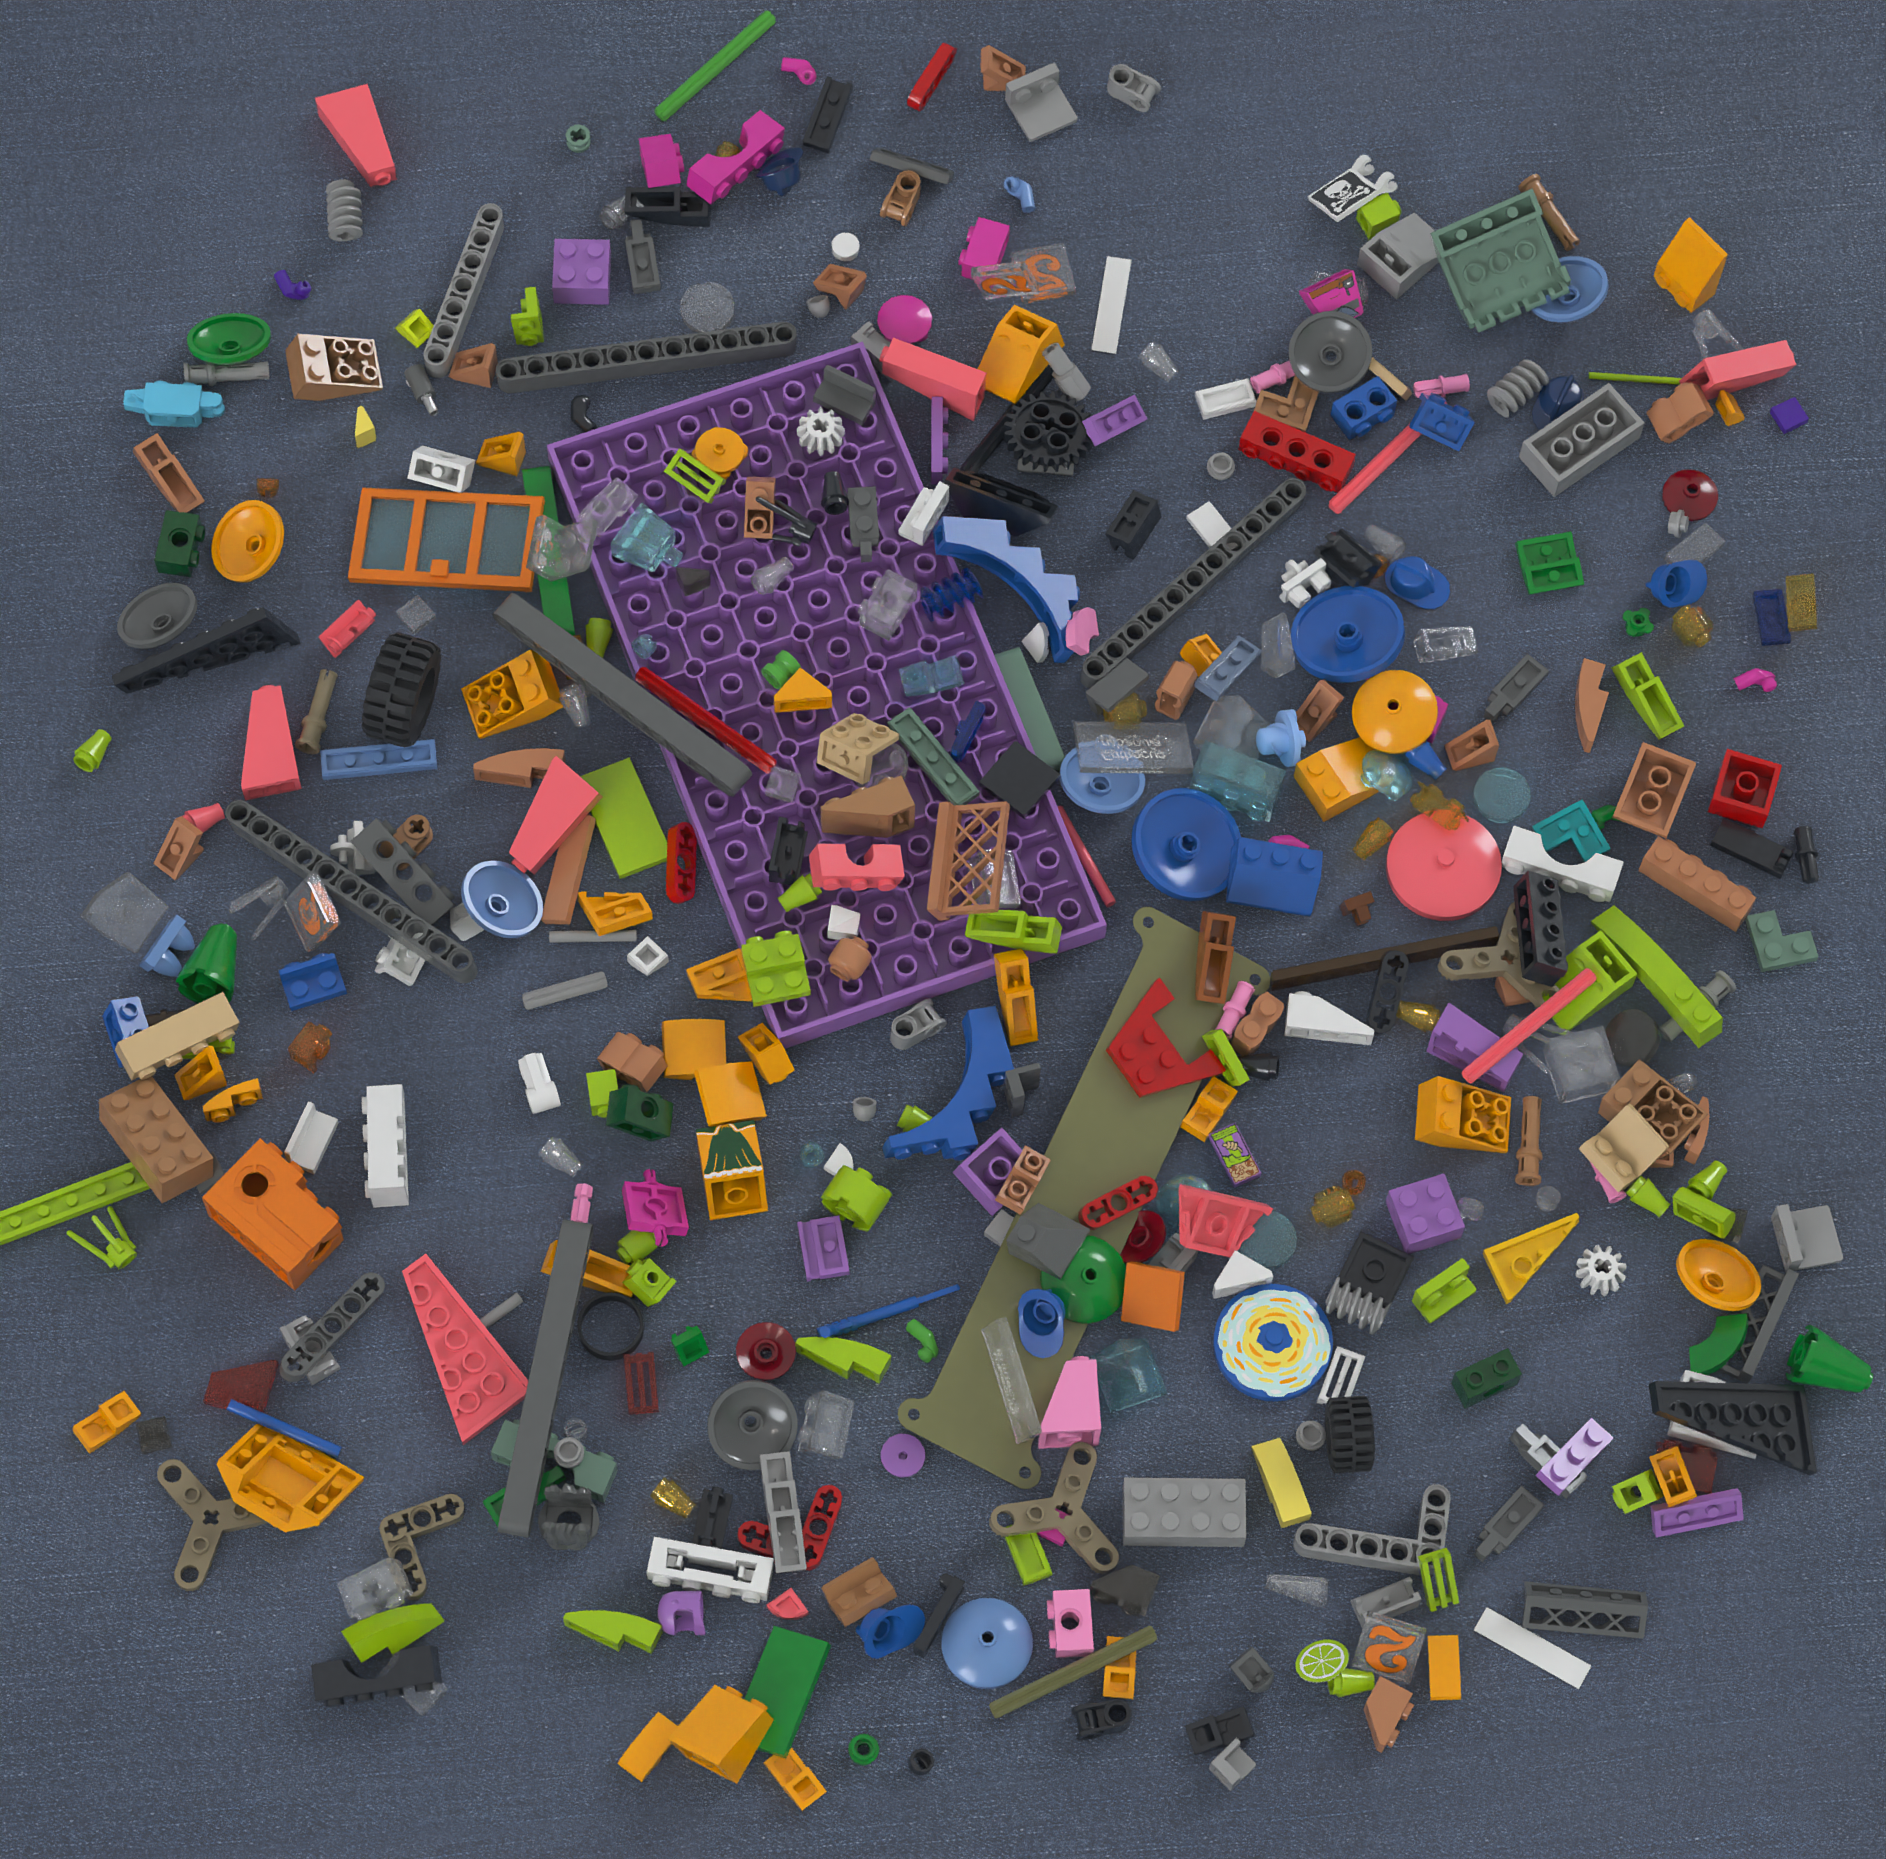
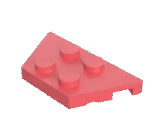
M1180 1184V1244L1189 1249L1231 1258L1234 1251H1238L1241 1247L1242 1242L1254 1233L1255 1228L1253 1225L1263 1214L1269 1216L1273 1208L1265 1203Z

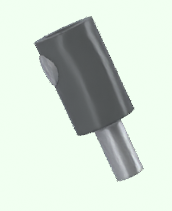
M415 364L410 366L404 372L407 385L411 388L416 401L425 404L429 415H436L439 412L433 401L436 392L423 365Z

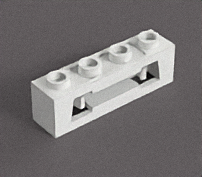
M654 1537L647 1568V1577L657 1586L669 1587L670 1584L681 1585L682 1589L686 1591H700V1589L712 1591L713 1595L722 1598H729L731 1594L742 1596V1600L746 1602L760 1603V1600L767 1601L774 1569V1558ZM683 1558H688V1563L736 1571L738 1567V1581L733 1580V1576L684 1568V1571H682Z

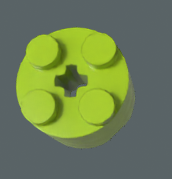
M843 1165L821 1196L823 1200L821 1202L833 1215H840V1220L844 1221L847 1218L855 1221L852 1227L861 1231H869L889 1202L892 1193L885 1187L872 1182L873 1176L865 1169L858 1167L854 1171L850 1167Z

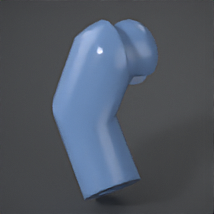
M1013 176L1006 178L1004 188L1009 194L1020 199L1022 211L1024 213L1033 212L1035 210V203L1031 186Z

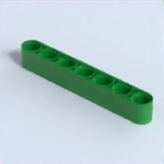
M550 465L522 469L525 495L544 496L545 498L536 559L543 614L576 638Z

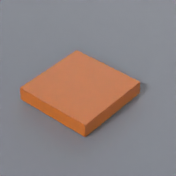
M1132 1261L1128 1262L1126 1266L1121 1321L1173 1332L1178 1331L1185 1272Z

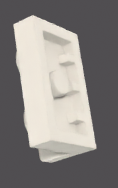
M939 481L935 490L923 488L899 528V535L923 546L949 502V486Z
M416 933L412 938H419L423 933ZM391 938L387 947L384 946L376 957L375 961L378 962V965L375 968V972L379 974L386 972L406 985L411 986L414 984L425 960Z

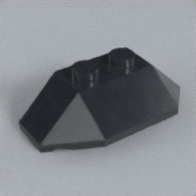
M953 468L944 484L949 486V494L964 518L1006 520L1007 531L1015 537L1048 524L1058 508L1056 504L1050 503L1048 499L1036 492L979 472L962 471L959 468Z

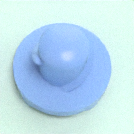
M1294 709L1279 711L1276 715L1275 723L1270 724L1266 728H1260L1256 734V745L1262 755L1276 754L1286 767L1296 766V763L1301 761V748L1306 746L1305 733L1303 730L1299 731L1297 714Z

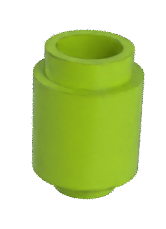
M630 1231L617 1242L619 1249L616 1250V1253L625 1264L634 1263L637 1259L642 1261L657 1249L654 1233Z

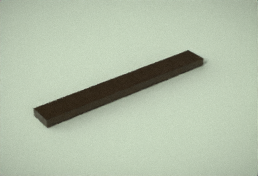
M1493 926L1277 969L1271 972L1270 986L1271 990L1275 991L1375 971L1379 968L1382 955L1389 950L1403 952L1410 964L1440 958L1445 952L1451 950L1492 947L1497 944L1499 932L1497 927ZM1395 955L1394 959H1388L1387 964L1391 967L1400 966L1401 962L1397 960L1398 955Z

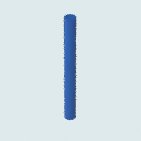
M233 1399L229 1402L227 1410L335 1458H338L341 1452V1446Z

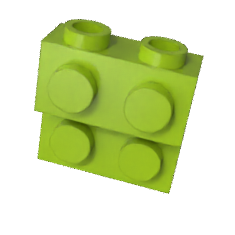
M781 931L775 934V938L763 940L761 936L751 937L746 940V944L741 945V953L753 1007L811 995L799 933L792 935L791 931Z

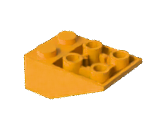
M1014 305L998 323L978 367V370L987 373L985 390L1016 404L1048 366L1049 363L1042 355L1044 349L1056 342L1059 343L1061 348L1065 345L1058 325Z
M531 649L461 688L475 730L480 739L541 720L565 707L550 663Z
M1441 1076L1434 1077L1418 1086L1415 1140L1438 1147L1507 1153L1511 1097Z

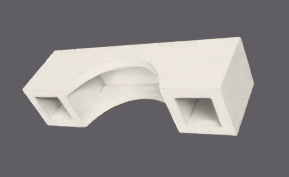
M1513 826L1502 858V867L1512 874H1525L1528 870L1557 879L1558 886L1566 892H1579L1588 895L1594 901H1606L1609 903L1623 866V861L1599 853H1595L1592 858L1582 864L1565 865L1552 859L1545 851L1541 834L1517 826Z

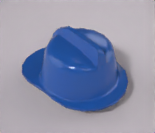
M1415 556L1405 557L1393 562L1387 568L1385 574L1386 586L1390 592L1423 609H1436L1448 600L1450 586L1446 577L1435 568L1429 566L1423 559Z
M1697 560L1674 562L1656 568L1651 581L1646 583V587L1650 588L1653 596L1667 608L1688 605L1696 602L1703 595L1707 585V573L1702 563Z
M1050 1289L1028 1290L1021 1296L1018 1304L1020 1339L1025 1349L1033 1356L1048 1358L1056 1354L1063 1344L1065 1306L1063 1301L1052 1293Z
M911 1604L892 1610L876 1608L864 1617L862 1623L856 1627V1633L864 1642L866 1653L871 1658L878 1659L913 1643L920 1636L924 1628L925 1616L918 1606Z

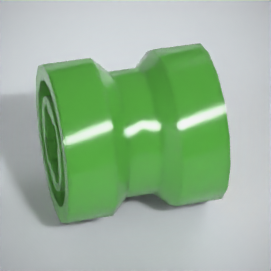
M781 650L775 656V661L766 664L761 669V672L773 687L780 690L801 666L789 652Z

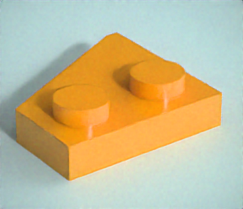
M578 892V903L598 936L653 919L652 910L641 893L627 892L619 894L616 892H604V897H587V892Z
M740 948L686 969L687 976L697 998L752 1002Z

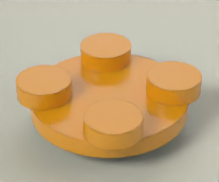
M714 427L704 432L697 440L695 449L692 451L694 458L724 479L729 478L731 472L748 455V447L743 443L740 436L730 429Z

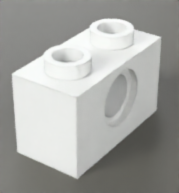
M421 446L412 453L408 479L461 493L470 487L475 460Z

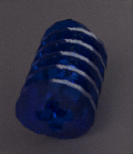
M968 568L962 569L961 575L957 572L951 574V580L947 577L942 578L941 585L936 581L931 583V590L927 586L922 587L920 590V601L930 622L934 621L933 612H937L941 618L944 617L943 608L945 607L951 613L955 612L954 603H957L961 609L964 608L965 598L971 604L975 603L974 594L976 593L983 599L980 583Z

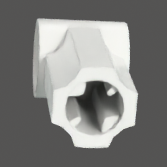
M531 1053L518 1060L521 1075L527 1088L525 1092L532 1114L561 1106L555 1083L550 1079L542 1053Z

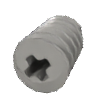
M349 180L332 181L326 187L327 220L329 223L328 236L334 241L358 239L363 235V231L360 228L362 226V219H360L362 211L359 209L362 206L359 199L361 191L358 188H354V183Z
M1524 359L1519 362L1518 366L1512 368L1510 373L1505 374L1503 379L1497 381L1495 386L1488 389L1487 397L1489 403L1500 415L1508 418L1509 411L1517 412L1518 405H1525V398L1531 399L1534 396L1533 391L1539 392L1541 385L1545 386L1549 383V378L1539 365L1531 360Z
M1337 1277L1325 1302L1327 1304L1326 1313L1331 1314L1337 1308L1338 1319H1342L1346 1314H1348L1349 1324H1353L1359 1319V1329L1361 1330L1370 1324L1369 1333L1373 1335L1381 1327L1391 1303L1383 1308L1382 1297L1373 1303L1371 1292L1362 1298L1361 1287H1358L1353 1293L1350 1292V1282H1347L1341 1288L1339 1287L1340 1277Z

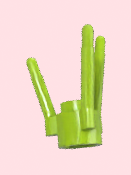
M109 1206L107 1210L122 1240L120 1238L115 1239L97 1216L93 1215L91 1217L97 1228L110 1242L106 1247L108 1254H105L71 1230L66 1232L74 1241L104 1260L110 1268L116 1265L118 1269H122L137 1256L135 1252L137 1247L129 1239L112 1206Z

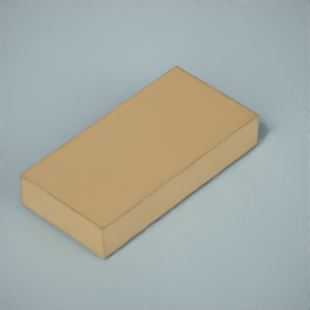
M1372 357L1369 370L1376 376H1379L1385 384L1407 401L1412 395V391Z

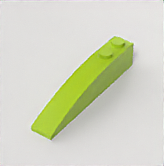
M1613 905L1591 920V924L1598 932L1601 930L1636 971L1639 980L1698 1048L1722 1033L1723 1017L1675 962L1621 910Z

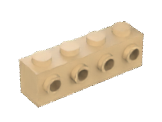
M222 992L117 1042L115 1051L131 1081L138 1077L144 1080L157 1072L156 1069L165 1064L167 1067L178 1064L183 1060L182 1056L190 1052L194 1055L199 1054L209 1046V1043L217 1039L220 1042L230 1039L235 1035L234 1031L237 1030L240 1022Z

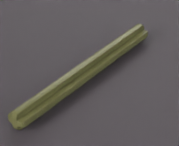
M1147 1626L989 1704L990 1711L995 1718H999L1155 1642L1157 1640L1156 1632L1152 1626Z

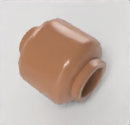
M854 937L853 939L842 938L828 958L831 965L830 971L838 978L847 982L850 979H859L872 960V956L867 950L869 945L859 937Z

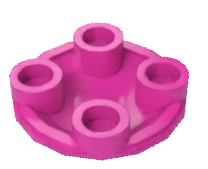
M900 295L890 298L882 305L878 312L877 324L884 338L890 343L894 337L912 344L924 341L928 337L932 324V315L929 307L922 300L913 296Z

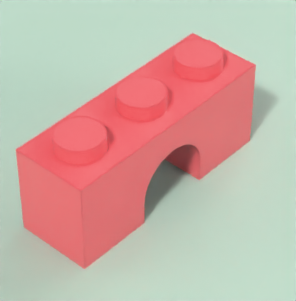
M817 844L809 854L813 887H823L824 890L828 891L839 888H851L853 891L878 888L880 891H890L896 888L905 877L900 845L873 844L864 855V866L854 864L848 858L845 844Z

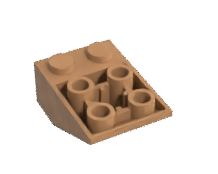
M297 334L285 350L294 399L321 401L383 389L375 341L372 339Z
M902 775L896 778L886 777L875 786L858 788L849 796L841 799L839 797L832 798L821 806V830L823 833L888 838L914 828L915 804Z
M1640 1059L1605 1094L1598 1111L1602 1117L1610 1122L1626 1105L1631 1104L1669 1145V1148L1665 1151L1667 1154H1671L1708 1115L1707 1112Z

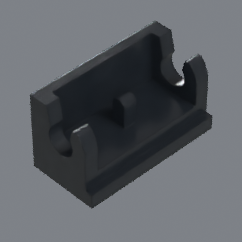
M1133 490L1105 533L1113 550L1117 551L1120 546L1125 550L1124 553L1128 558L1135 559L1161 518L1158 500Z
M1344 529L1328 533L1325 536L1328 542L1323 546L1316 547L1313 554L1319 559L1322 558L1326 565L1351 587L1369 585L1382 562Z
M779 817L769 866V882L792 885L800 877L808 831H805V824L801 821L798 822L797 826L788 824L787 818Z

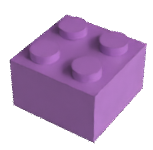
M555 239L552 282L554 304L609 305L611 273L610 240Z
M1001 1127L953 1171V1174L991 1216L1004 1206L995 1201L1022 1149Z
M1444 1173L1389 1190L1385 1202L1404 1252L1408 1254L1415 1253L1462 1237L1465 1225Z

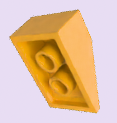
M1689 217L1685 220L1658 261L1654 277L1658 285L1663 289H1667L1681 307H1685L1692 313L1715 295L1728 254Z
M1360 737L1322 749L1296 763L1294 772L1295 780L1323 822L1384 790L1397 781L1377 750L1367 745Z

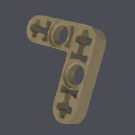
M443 1495L388 1515L380 1523V1534L400 1591L409 1600L422 1598L428 1588L412 1539L461 1521L465 1514V1506L463 1500L458 1495ZM452 1502L454 1506H460L455 1509V1515L450 1516L449 1512L439 1514L441 1520L436 1521V1515L432 1508L437 1506L439 1513L447 1509L446 1504ZM427 1512L431 1516L430 1523L424 1527L417 1526L414 1523L416 1514ZM408 1517L410 1527L413 1530L408 1532L407 1526L398 1529L399 1535L393 1536L391 1532L385 1533L389 1530V1524L395 1523L396 1527L405 1525L403 1518ZM400 1550H408L412 1554L411 1561L406 1565H400L395 1561V1555ZM412 1571L414 1580L422 1582L418 1585V1591L412 1592L411 1588L405 1589L409 1585L406 1572Z

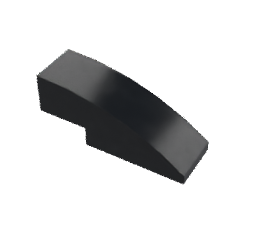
M680 187L626 188L624 212L625 215L657 223L710 227L711 204L695 192H681Z

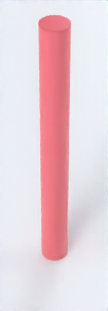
M1058 806L1079 860L1106 907L1114 905L1116 900L1063 806Z

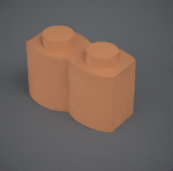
M1692 382L1682 383L1674 389L1675 392L1669 398H1660L1652 403V408L1646 413L1661 441L1669 444L1679 439L1691 428L1705 422L1714 414L1699 385Z
M1174 661L1156 692L1158 697L1155 702L1156 710L1174 720L1179 719L1195 691L1194 682L1197 679V673L1191 664L1185 661Z
M1269 992L1260 995L1254 1002L1249 1014L1237 1025L1230 1039L1232 1048L1242 1056L1254 1054L1261 1045L1265 1035L1275 1027L1282 1014L1284 1003Z
M617 1032L597 1058L604 1070L615 1069L616 1078L626 1081L630 1085L638 1086L640 1091L645 1093L649 1091L668 1066L663 1058L664 1053L654 1045L649 1047L643 1045L641 1040L632 1033L625 1035Z

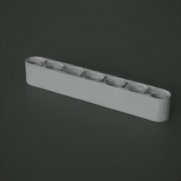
M484 204L478 210L425 347L423 356L426 372L433 378H442L451 369L504 231L503 213L496 204ZM489 219H495V220H496V221L491 222V223H490V222H486V221L489 220ZM480 242H486V243H487L486 245H483V246L477 245V244L480 243ZM472 265H477V266H478V267L475 268V269H469V268H468L469 266H472ZM464 288L469 289V291L467 292H460L459 290ZM452 312H460L456 316L450 315ZM445 335H450V336H452V337H450L449 339H442V338H441L442 336H445ZM434 359H442V361L438 363L431 362Z

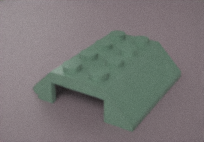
M1533 188L1430 233L1438 262L1457 307L1469 329L1475 327L1478 333L1496 326L1494 318L1498 317L1502 323L1521 315L1519 307L1523 306L1527 312L1546 304L1545 296L1549 295L1551 300H1555L1570 293L1568 288L1571 285L1570 276L1565 265L1561 266L1540 215L1543 212Z

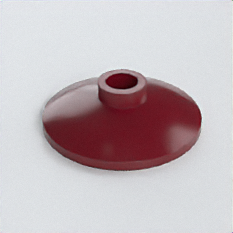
M1687 469L1672 474L1666 480L1662 490V498L1665 507L1670 513L1672 511L1684 510V514L1689 517V521H1698L1706 518L1714 511L1718 502V490L1715 483L1706 474ZM1687 489H1694L1696 493H1689Z
M1149 1210L1138 1212L1139 1216L1120 1254L1124 1263L1127 1264L1131 1261L1143 1263L1151 1259L1162 1247L1166 1237V1225L1162 1217L1157 1213Z
M771 1322L754 1324L741 1334L737 1342V1361L741 1369L752 1378L763 1381L777 1379L786 1374L794 1363L796 1357L794 1339L784 1327ZM768 1350L772 1355L770 1358L764 1359L760 1355L761 1352Z

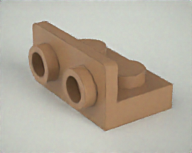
M873 1557L822 1586V1591L830 1609L845 1627L864 1617L871 1610L879 1608L898 1597L894 1587L881 1573L877 1561Z

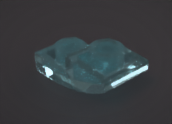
M956 655L930 664L925 660L899 669L904 692L907 697L935 693L965 684Z

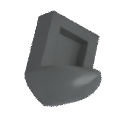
M1252 1646L1228 1665L1250 1692H1265L1273 1684L1274 1671Z

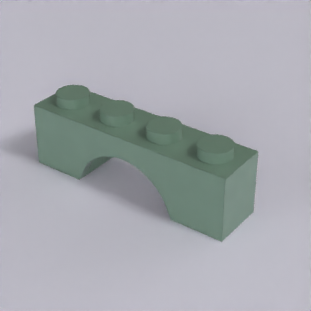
M514 1419L513 1422L504 1420L491 1450L494 1461L509 1467L511 1466L520 1420ZM551 1433L546 1458L555 1459L554 1448L560 1440L553 1433ZM583 1446L584 1458L578 1466L570 1468L575 1477V1489L578 1490L580 1487L589 1488L592 1499L604 1503L618 1472L617 1462H614V1458L606 1453L597 1452V1454L586 1451V1447Z

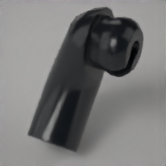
M577 395L571 401L570 418L572 422L584 433L596 429L597 425L586 416L587 409L589 408L588 405L591 404L589 397Z

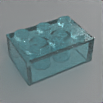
M1205 741L1193 769L1190 789L1210 795L1229 811L1238 810L1246 813L1256 821L1265 820L1270 822L1282 793L1286 770Z

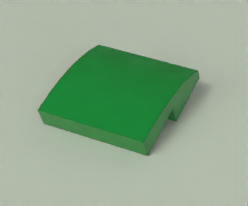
M1572 532L1515 542L1519 564L1529 595L1584 585L1580 559L1576 557Z

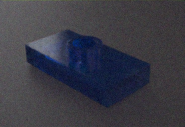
M1782 589L1754 591L1753 600L1762 646L1790 644L1791 635Z
M975 701L966 720H960L954 735L957 737L951 747V757L955 762H962L985 718V704L979 701Z

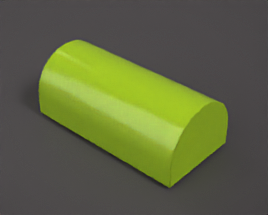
M1680 1187L1673 1195L1674 1215L1723 1239L1730 1232L1735 1221V1213L1685 1187Z

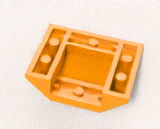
M260 1424L254 1425L218 1459L216 1464L233 1501L283 1532L319 1526L364 1480L362 1475L325 1453Z

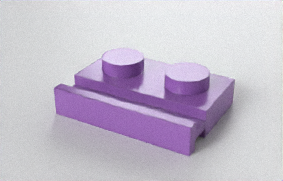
M840 1215L813 1219L810 1222H797L807 1282L811 1281V1279H826L849 1275Z

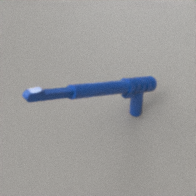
M959 1284L918 1298L913 1296L855 1317L850 1316L847 1319L839 1320L840 1322L835 1321L832 1324L818 1327L817 1333L819 1337L835 1338L834 1336H841L842 1333L846 1334L850 1331L858 1330L859 1327L917 1308L920 1303L958 1291L960 1287Z

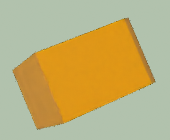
M515 432L484 439L476 464L481 467L518 476L526 454L524 434Z
M799 668L774 695L775 713L832 708L831 690L802 668Z
M213 1046L206 1047L174 1074L184 1100H190L227 1086L223 1070Z
M1677 1446L1649 1457L1668 1507L1697 1497Z

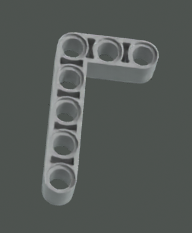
M1433 1484L1425 1490L1420 1503L1416 1540L1306 1523L1297 1529L1293 1547L1300 1556L1421 1576L1418 1556L1445 1548L1451 1500L1450 1493L1446 1487L1440 1484ZM1438 1496L1442 1500L1443 1505L1439 1507L1432 1506L1428 1501V1497ZM1426 1525H1434L1438 1528L1439 1534L1436 1536L1428 1535L1424 1527ZM1310 1535L1315 1539L1316 1543L1312 1546H1306L1301 1542L1300 1537ZM1335 1539L1341 1540L1346 1548L1342 1551L1334 1550L1330 1542ZM1364 1544H1369L1374 1547L1376 1553L1365 1555L1360 1547ZM1400 1549L1404 1552L1406 1558L1396 1560L1391 1556L1390 1551ZM1428 1565L1430 1576L1434 1575L1433 1565Z

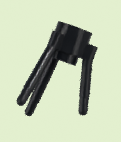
M756 497L758 503L792 522L788 532L793 534L792 537L773 534V538L768 540L791 543L797 547H800L802 542L807 545L810 543L817 528L816 523L802 516L778 499L775 500L776 505L761 497Z

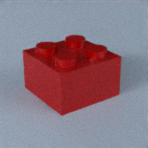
M1727 749L1721 762L1707 812L1763 829L1769 815L1782 765Z

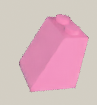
M1076 1356L1071 1358V1361L1065 1362L1040 1426L1038 1449L1071 1447L1077 1442H1086L1091 1446H1098L1101 1420L1096 1359L1089 1360L1087 1356Z

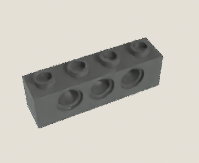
M376 818L350 842L415 915L433 926L456 906L452 902L455 898L454 894L444 884L439 887L432 878L436 874L425 862L421 866L413 858L417 853L406 841L401 844L393 836L397 831L386 819L381 822ZM385 841L390 842L394 847V852L389 858H382L378 853L379 845ZM403 863H408L413 868V875L407 880H402L397 873L399 866ZM422 885L430 886L433 892L431 899L426 902L419 900L417 897V890Z

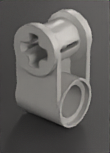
M1115 65L1109 73L1108 93L1113 98L1121 100L1140 112H1147L1153 96L1161 90L1160 84L1152 77L1145 76L1127 65ZM1116 80H1122L1125 83H1118Z
M931 999L921 1001L912 1009L893 1020L890 1041L895 1048L900 1050L909 1049L922 1040L937 1034L946 1026V1020L939 1017L933 1008L934 1003ZM899 1029H907L911 1034L902 1036L897 1031Z

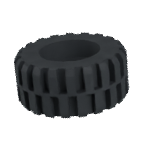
M398 632L387 637L385 644L380 649L379 656L376 658L363 704L362 729L369 738L404 748L414 745L416 740L419 739L431 711V705L434 701L439 681L442 655L441 649L436 643Z

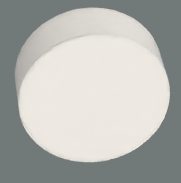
M851 233L838 234L832 241V253L835 258L845 262L855 259L859 253L857 237Z

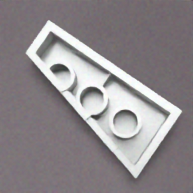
M402 1084L367 1086V1097H362V1113L367 1114V1124L363 1125V1140L368 1145V1152H364V1168L368 1170V1180H365L366 1198H371L373 1208L409 1205Z

